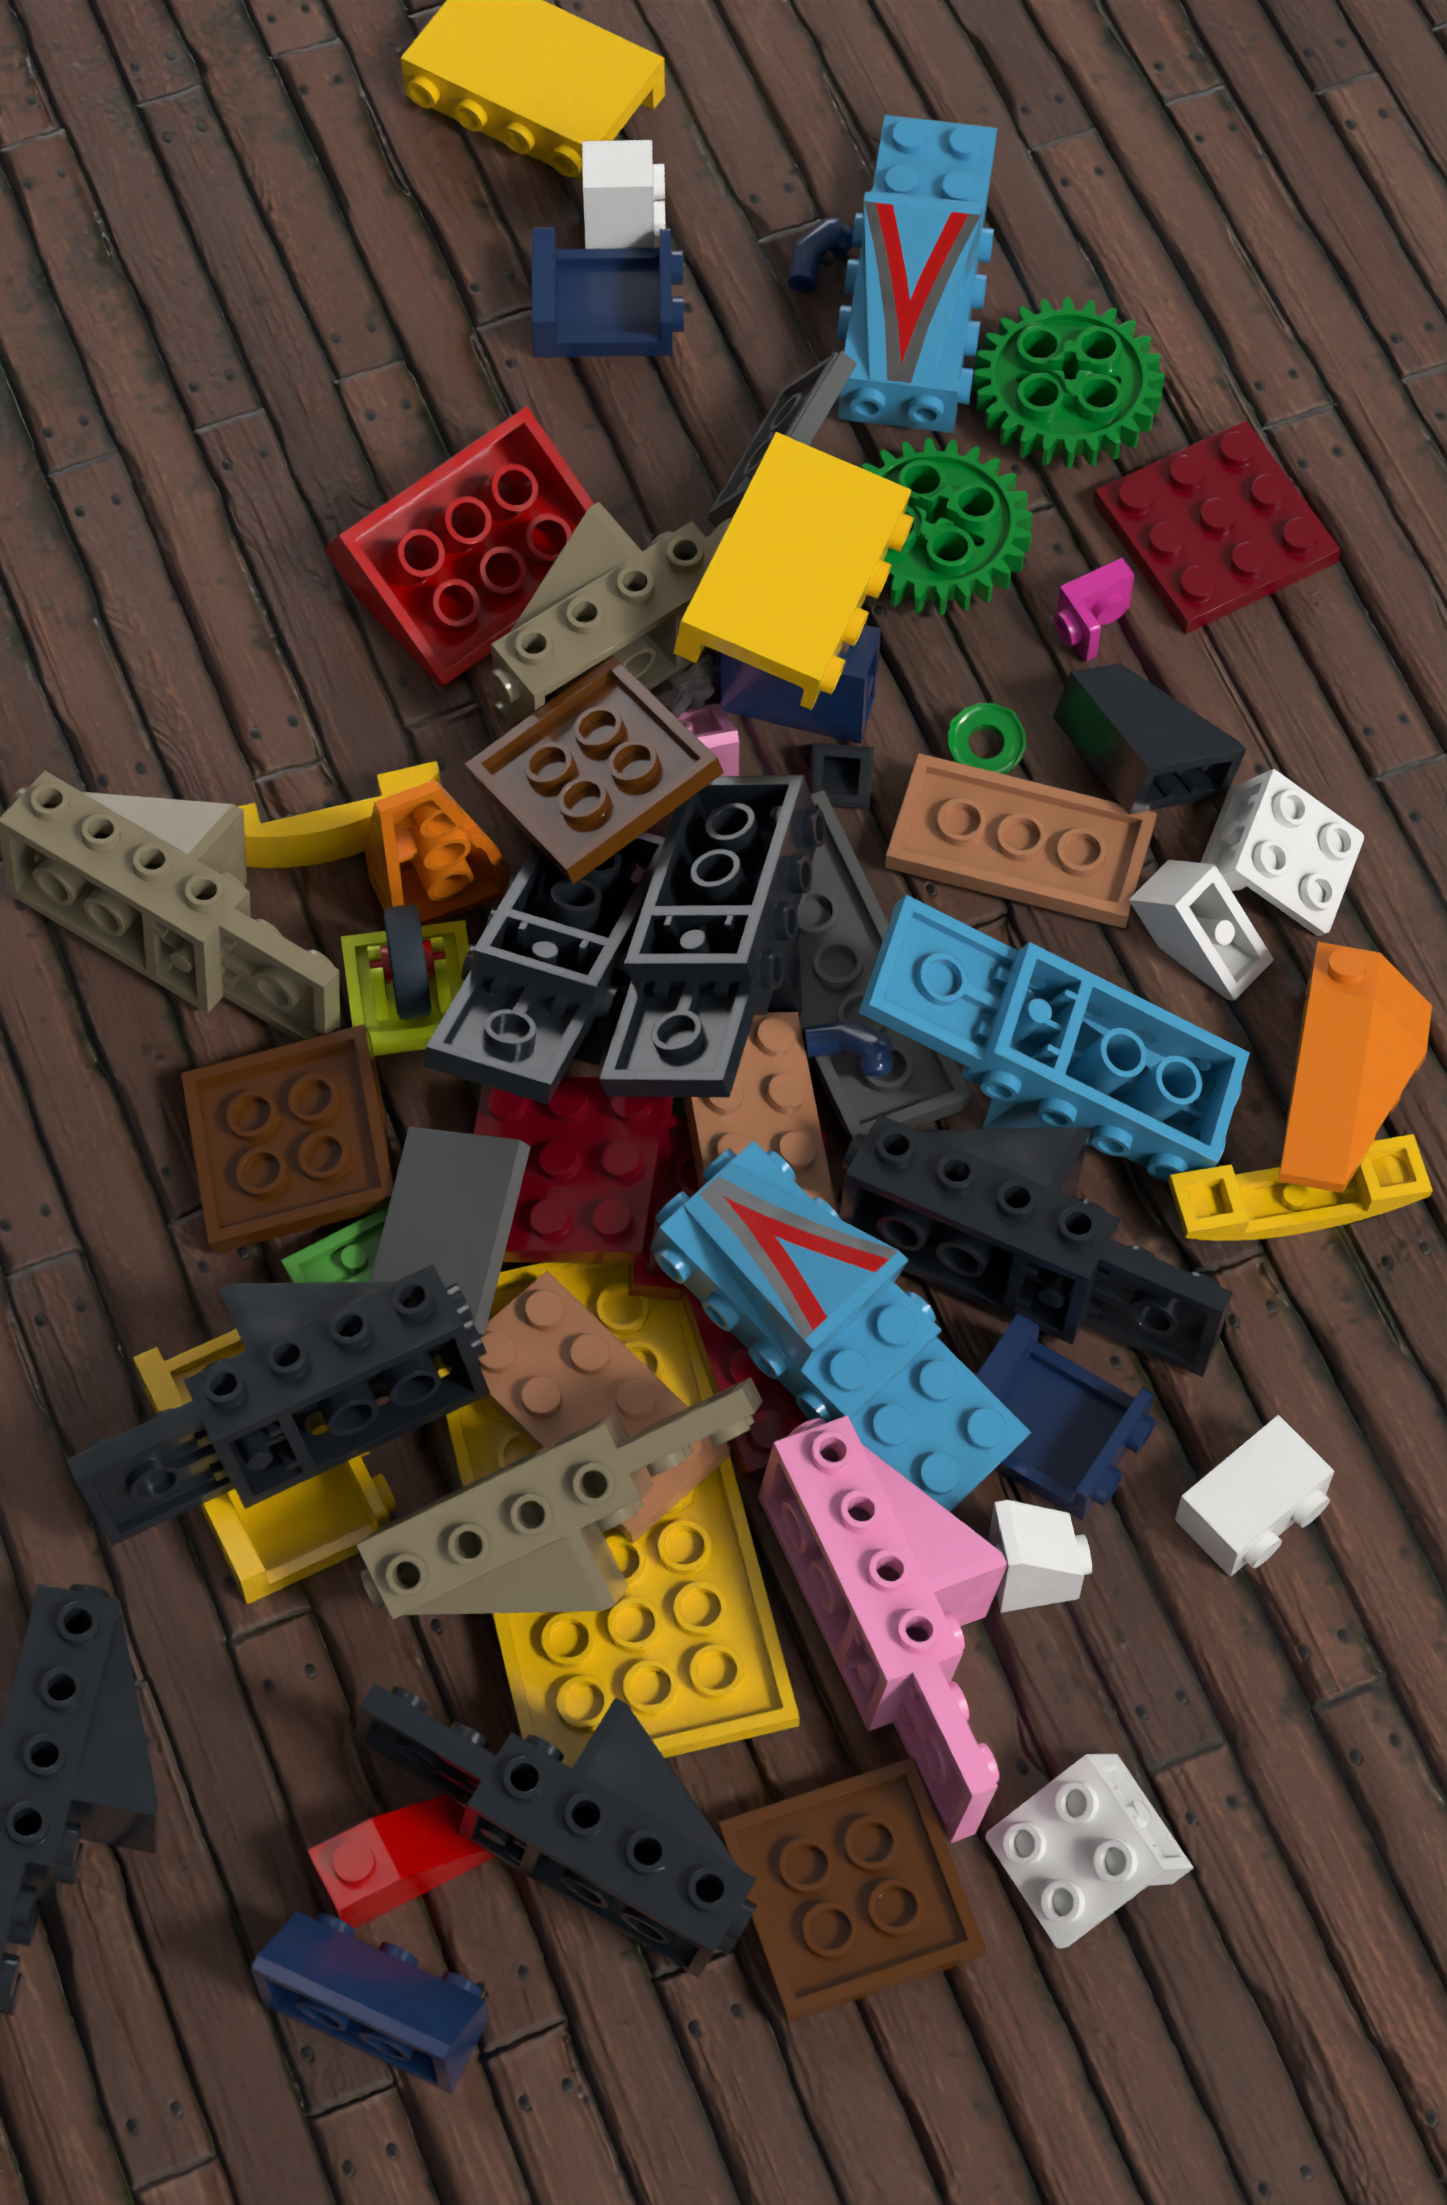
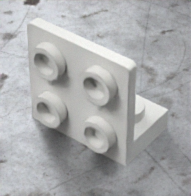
M1272 769L1229 789L1201 863L1215 864L1231 891H1239L1247 886L1316 936H1321L1328 933L1331 929L1364 841V835L1277 770Z
M1118 1754L1084 1755L987 1831L985 1836L988 1844L1057 1948L1069 1947L1147 1886L1174 1884L1194 1868Z

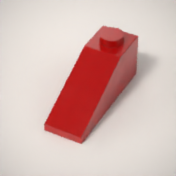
M446 1794L370 1818L307 1850L314 1875L335 1917L354 1929L496 1856L459 1835L466 1806Z

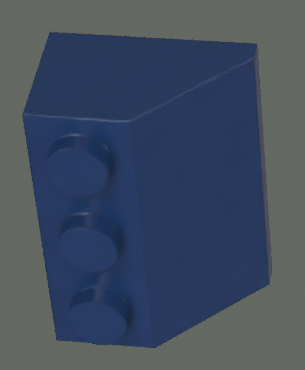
M296 1912L257 1955L251 1966V1971L264 2006L452 2094L490 2019L487 2000L479 1997L482 1992L481 1988L472 1981L452 1972L445 1971L440 1979L416 1967L419 1960L414 1955L391 1943L381 1942L378 1949L354 1938L356 1934L354 1928L334 1916L319 1913L316 1920Z

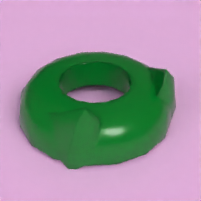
M977 703L964 708L948 725V751L953 762L1004 775L1008 774L1020 763L1026 748V734L1013 710L995 703ZM979 730L992 731L1000 737L1003 750L994 758H980L970 750L968 745L969 737Z

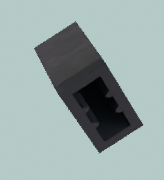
M1121 663L1071 671L1052 717L1128 814L1226 796L1246 753V748L1241 742Z

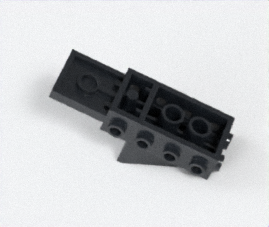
M804 775L719 776L674 810L624 962L629 989L599 1078L606 1096L730 1097L754 1015H766L767 1012H798L800 1018L802 992L797 910L802 894L808 893L811 888V863L816 847H821L824 844L826 835V822L823 811L815 808Z
M646 832L642 833L574 885L532 842L525 863L519 872L515 871L513 873L505 897L499 907H494L491 910L484 932L478 943L472 944L466 954L461 973V979L464 982L426 1046L424 1067L503 1090L519 1097L549 1104L573 1058L600 1065L604 1058L610 1023L619 1000V986L629 987L626 980L624 962L665 838ZM635 863L644 866L646 870L639 868Z
M879 1114L867 1136L860 1133L855 1135L842 1165V1168L847 1170L837 1200L841 1204L840 1219L899 1250L908 1259L903 1271L1012 1319L1019 1313L1040 1326L1039 1331L1071 1345L1075 1342L1084 1325L1204 1377L1213 1358L1233 1292L1219 1286L1212 1278L1197 1272L1188 1273L1165 1263L1142 1247L1126 1246L1115 1241L1120 1218L1107 1213L1104 1208L1093 1201L1075 1199L1090 1136L1089 1131L1080 1127L915 1130ZM880 1215L878 1221H876L874 1217ZM941 1240L937 1247L933 1245V1242ZM1005 1266L1010 1270V1274L1005 1276L998 1275L991 1268ZM1067 1296L1071 1298V1300L1065 1301Z
M434 1264L395 1282L229 1284L218 1290L246 1351L229 1359L214 1361L201 1372L184 1379L193 1401L178 1408L160 1411L152 1416L148 1422L116 1437L98 1440L85 1451L66 1459L85 1500L110 1544L114 1546L233 1489L236 1490L244 1508H249L491 1394L477 1358L486 1355L487 1352L472 1321L474 1320L473 1315L458 1283L456 1282L445 1288ZM442 1368L452 1369L444 1377H440L438 1370ZM389 1396L390 1400L386 1404L378 1406L376 1402L378 1398ZM327 1425L328 1430L319 1435L312 1434L318 1426Z
M38 1584L0 1732V2018L1 2014L13 2016L17 2006L23 1973H19L21 1956L16 1955L18 1945L30 1947L32 1944L40 1905H36V1900L58 1904L62 1884L75 1885L84 1844L80 1843V1839L153 1854L156 1853L158 1845V1798L122 1620L121 1600L112 1599L106 1590L88 1584H73L69 1590Z
M374 1683L359 1707L354 1739L465 1805L466 1809L459 1835L697 1978L716 1949L726 1955L730 1953L758 1906L746 1898L756 1878L742 1871L628 1704L616 1697L614 1698L574 1767L570 1768L562 1763L564 1754L557 1747L531 1734L524 1740L511 1732L496 1756L486 1750L489 1742L472 1728L458 1722H453L449 1728L427 1715L428 1705L412 1692L399 1686H393L390 1691H387Z

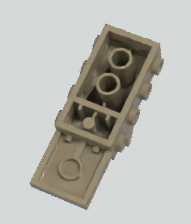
M600 502L589 507L511 632L491 644L493 671L489 673V677L495 691V703L492 705V711L505 733L509 732L611 656H614L648 690L694 663L673 653L680 623L732 518L720 523L707 538L691 521L675 532L668 531L660 534L649 544L646 550L641 551ZM704 646L698 660L710 653L712 648Z
M44 771L29 788L23 787L19 789L11 798L6 812L0 817V842L8 894L206 1013H209L220 999L225 997L297 1041L340 1031L339 970L320 952L315 950L306 951L284 938L269 922L263 919L254 920L251 918L250 891L244 886L247 883L243 809L234 804L81 792L47 771Z
M749 1377L630 1436L619 1413H613L377 1528L356 1545L368 1568L361 1571L362 1582L368 1596L376 1608L380 1609L386 1606L392 1620L402 1615L604 1611L615 1606L627 1590L628 1584L602 1532L638 1515L637 1511L644 1507L641 1499L653 1486L650 1477L663 1473L688 1459L687 1456L693 1453L690 1444L708 1436L712 1446L715 1447L750 1429L749 1426L754 1423L751 1415L756 1412L763 1402L752 1378Z

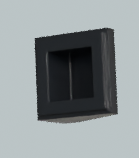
M813 743L810 794L824 790L831 806L869 809L874 747Z

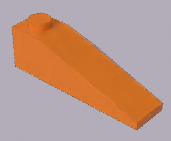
M436 779L374 802L365 843V855L369 880L383 910L393 906L416 905L419 911L420 924L424 926L441 922L505 897L510 881L509 863L504 853Z
M1317 941L1305 993L1279 1182L1343 1193L1373 1145L1376 1133L1389 1112H1393L1400 1101L1402 1091L1413 1073H1417L1425 1060L1432 1005L1380 952Z

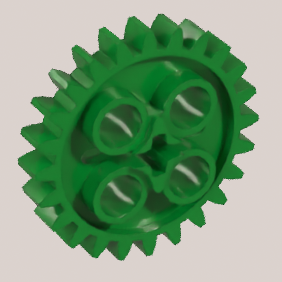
M1065 297L1062 310L1054 311L1051 304L1046 299H1042L1040 314L1034 315L1026 307L1021 306L1018 311L1017 323L1004 317L1001 318L999 333L988 332L985 336L984 350L977 352L973 379V391L977 392L976 410L986 412L985 428L987 430L1001 427L1000 444L1002 446L1019 440V457L1021 458L1028 456L1034 449L1042 451L1041 463L1043 466H1047L1051 462L1054 454L1062 455L1066 469L1072 468L1075 456L1083 455L1091 467L1096 466L1097 453L1101 450L1113 460L1118 459L1120 443L1122 442L1129 447L1135 448L1138 444L1139 431L1149 433L1152 428L1154 414H1159L1164 374L1159 372L1160 354L1149 353L1152 338L1149 335L1134 338L1137 323L1134 319L1120 326L1115 323L1117 309L1114 307L1109 309L1103 316L1096 315L1094 300H1089L1083 310L1079 311L1074 310L1071 298Z
M926 438L923 452L916 453L906 441L902 442L900 458L896 459L889 452L882 450L880 452L879 468L867 463L862 465V469L912 490L905 510V514L914 517L909 534L901 551L889 548L884 559L885 562L892 564L882 591L886 588L891 590V606L895 607L905 597L913 598L914 613L918 614L923 609L926 601H934L939 615L945 614L947 601L955 600L964 612L969 611L970 595L975 593L981 600L988 603L992 598L993 584L1007 590L1010 587L1011 571H1022L1024 553H1029L1033 515L1031 511L1026 510L1027 492L1015 491L1016 474L1009 473L999 477V458L996 457L985 464H981L978 462L980 447H973L963 456L957 454L958 446L956 440L951 439L945 451L942 452L936 451L932 438ZM923 491L927 492V494H919L915 492ZM968 514H979L982 516L974 517ZM942 558H953L957 561L942 560Z

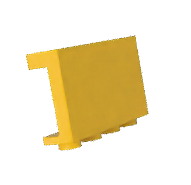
M447 0L401 57L404 93L417 105L439 111L457 120L468 130L480 131L505 143L518 154L530 155L554 167L560 174L569 178H577L583 181L582 141H613L640 104L654 110L665 96L664 57L543 0Z
M776 432L681 620L673 653L696 663L704 646L712 648L800 686L804 690L800 706L812 710L820 692L823 691L831 695L839 681L846 663L845 659L838 657L844 642L855 646L869 615L868 611L861 609L866 596L869 595L877 599L884 587L892 564L884 561L889 548L900 552L914 521V517L905 514L912 490Z
M237 1329L166 1361L163 1360L158 1347L133 1357L141 1385L155 1414L160 1411L178 1408L193 1401L184 1379L201 1372L214 1361L229 1359L246 1351ZM327 1425L318 1426L312 1434L319 1435L328 1430ZM369 1451L246 1509L235 1489L199 1505L247 1605L360 1553L356 1545L377 1528L390 1523L389 1513L398 1510L397 1504L382 1473L374 1477L370 1476L362 1460V1457L370 1454Z

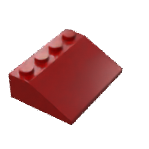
M526 406L340 534L323 548V551L356 598L442 688L492 652L491 644L511 632L589 507L594 505V502Z

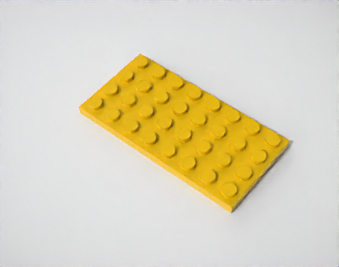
M539 1263L500 1272L488 1321L548 1271L688 1407L714 1395L682 1301L628 1295L629 1264ZM442 1368L438 1370L440 1377H444L452 1369ZM485 1397L445 1415L462 1487L538 1451ZM730 1454L729 1458L633 1544L616 1527L602 1532L628 1584L627 1590L615 1606L604 1611L492 1613L521 1738L525 1740L531 1734L548 1741L564 1754L562 1763L570 1768L574 1767L615 1697L628 1704L664 1758L799 1726V1713Z

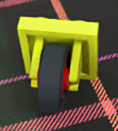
M400 905L384 909L386 931L341 937L352 1027L365 1025L371 1035L374 1056L426 1049L428 1042L464 982L461 979V973L466 954L469 950L465 920L421 926L419 911L416 905Z

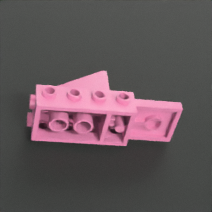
M848 1415L828 1423L823 1418L807 1421L796 1427L789 1434V1437L773 1443L758 1499L868 1732L893 1722L909 1758L914 1757L930 1802L950 1844L976 1833L998 1787L996 1783L999 1781L998 1767L991 1750L985 1743L977 1744L967 1723L969 1720V1709L965 1696L959 1685L954 1681L951 1682L962 1657V1651L965 1648L960 1626L986 1617L1008 1564L1001 1551L862 1445Z

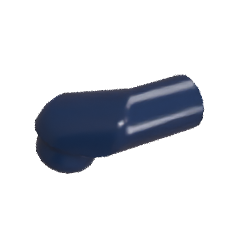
M829 217L822 219L798 239L792 254L788 276L789 287L802 293L813 291L816 287L821 258L829 250L836 256H842L845 254V251H849L852 247L853 229L843 225L842 219Z
M844 1021L803 1027L807 1058L849 1053L858 1056V1068L865 1077L888 1074L893 1067L890 1052L894 1051L890 1039L856 1021Z

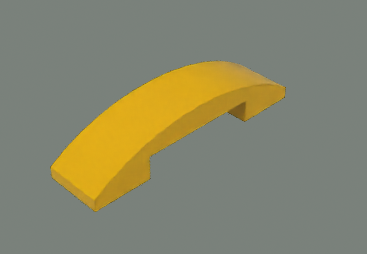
M437 761L378 774L379 796L265 823H260L255 803L238 806L244 810L246 867L290 868L335 861L364 852L374 802L434 779L441 785Z
M1414 1134L1375 1140L1343 1193L1279 1182L1280 1167L1234 1174L1231 1164L1171 1174L1168 1179L1185 1238L1210 1241L1275 1238L1345 1225L1412 1204L1429 1197L1433 1191Z

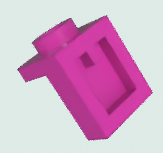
M1123 558L1060 586L1057 613L1053 617L1054 625L1062 642L1068 647L1074 646L1085 662L1097 657L1101 632L1100 625L1112 623L1130 608L1135 575Z

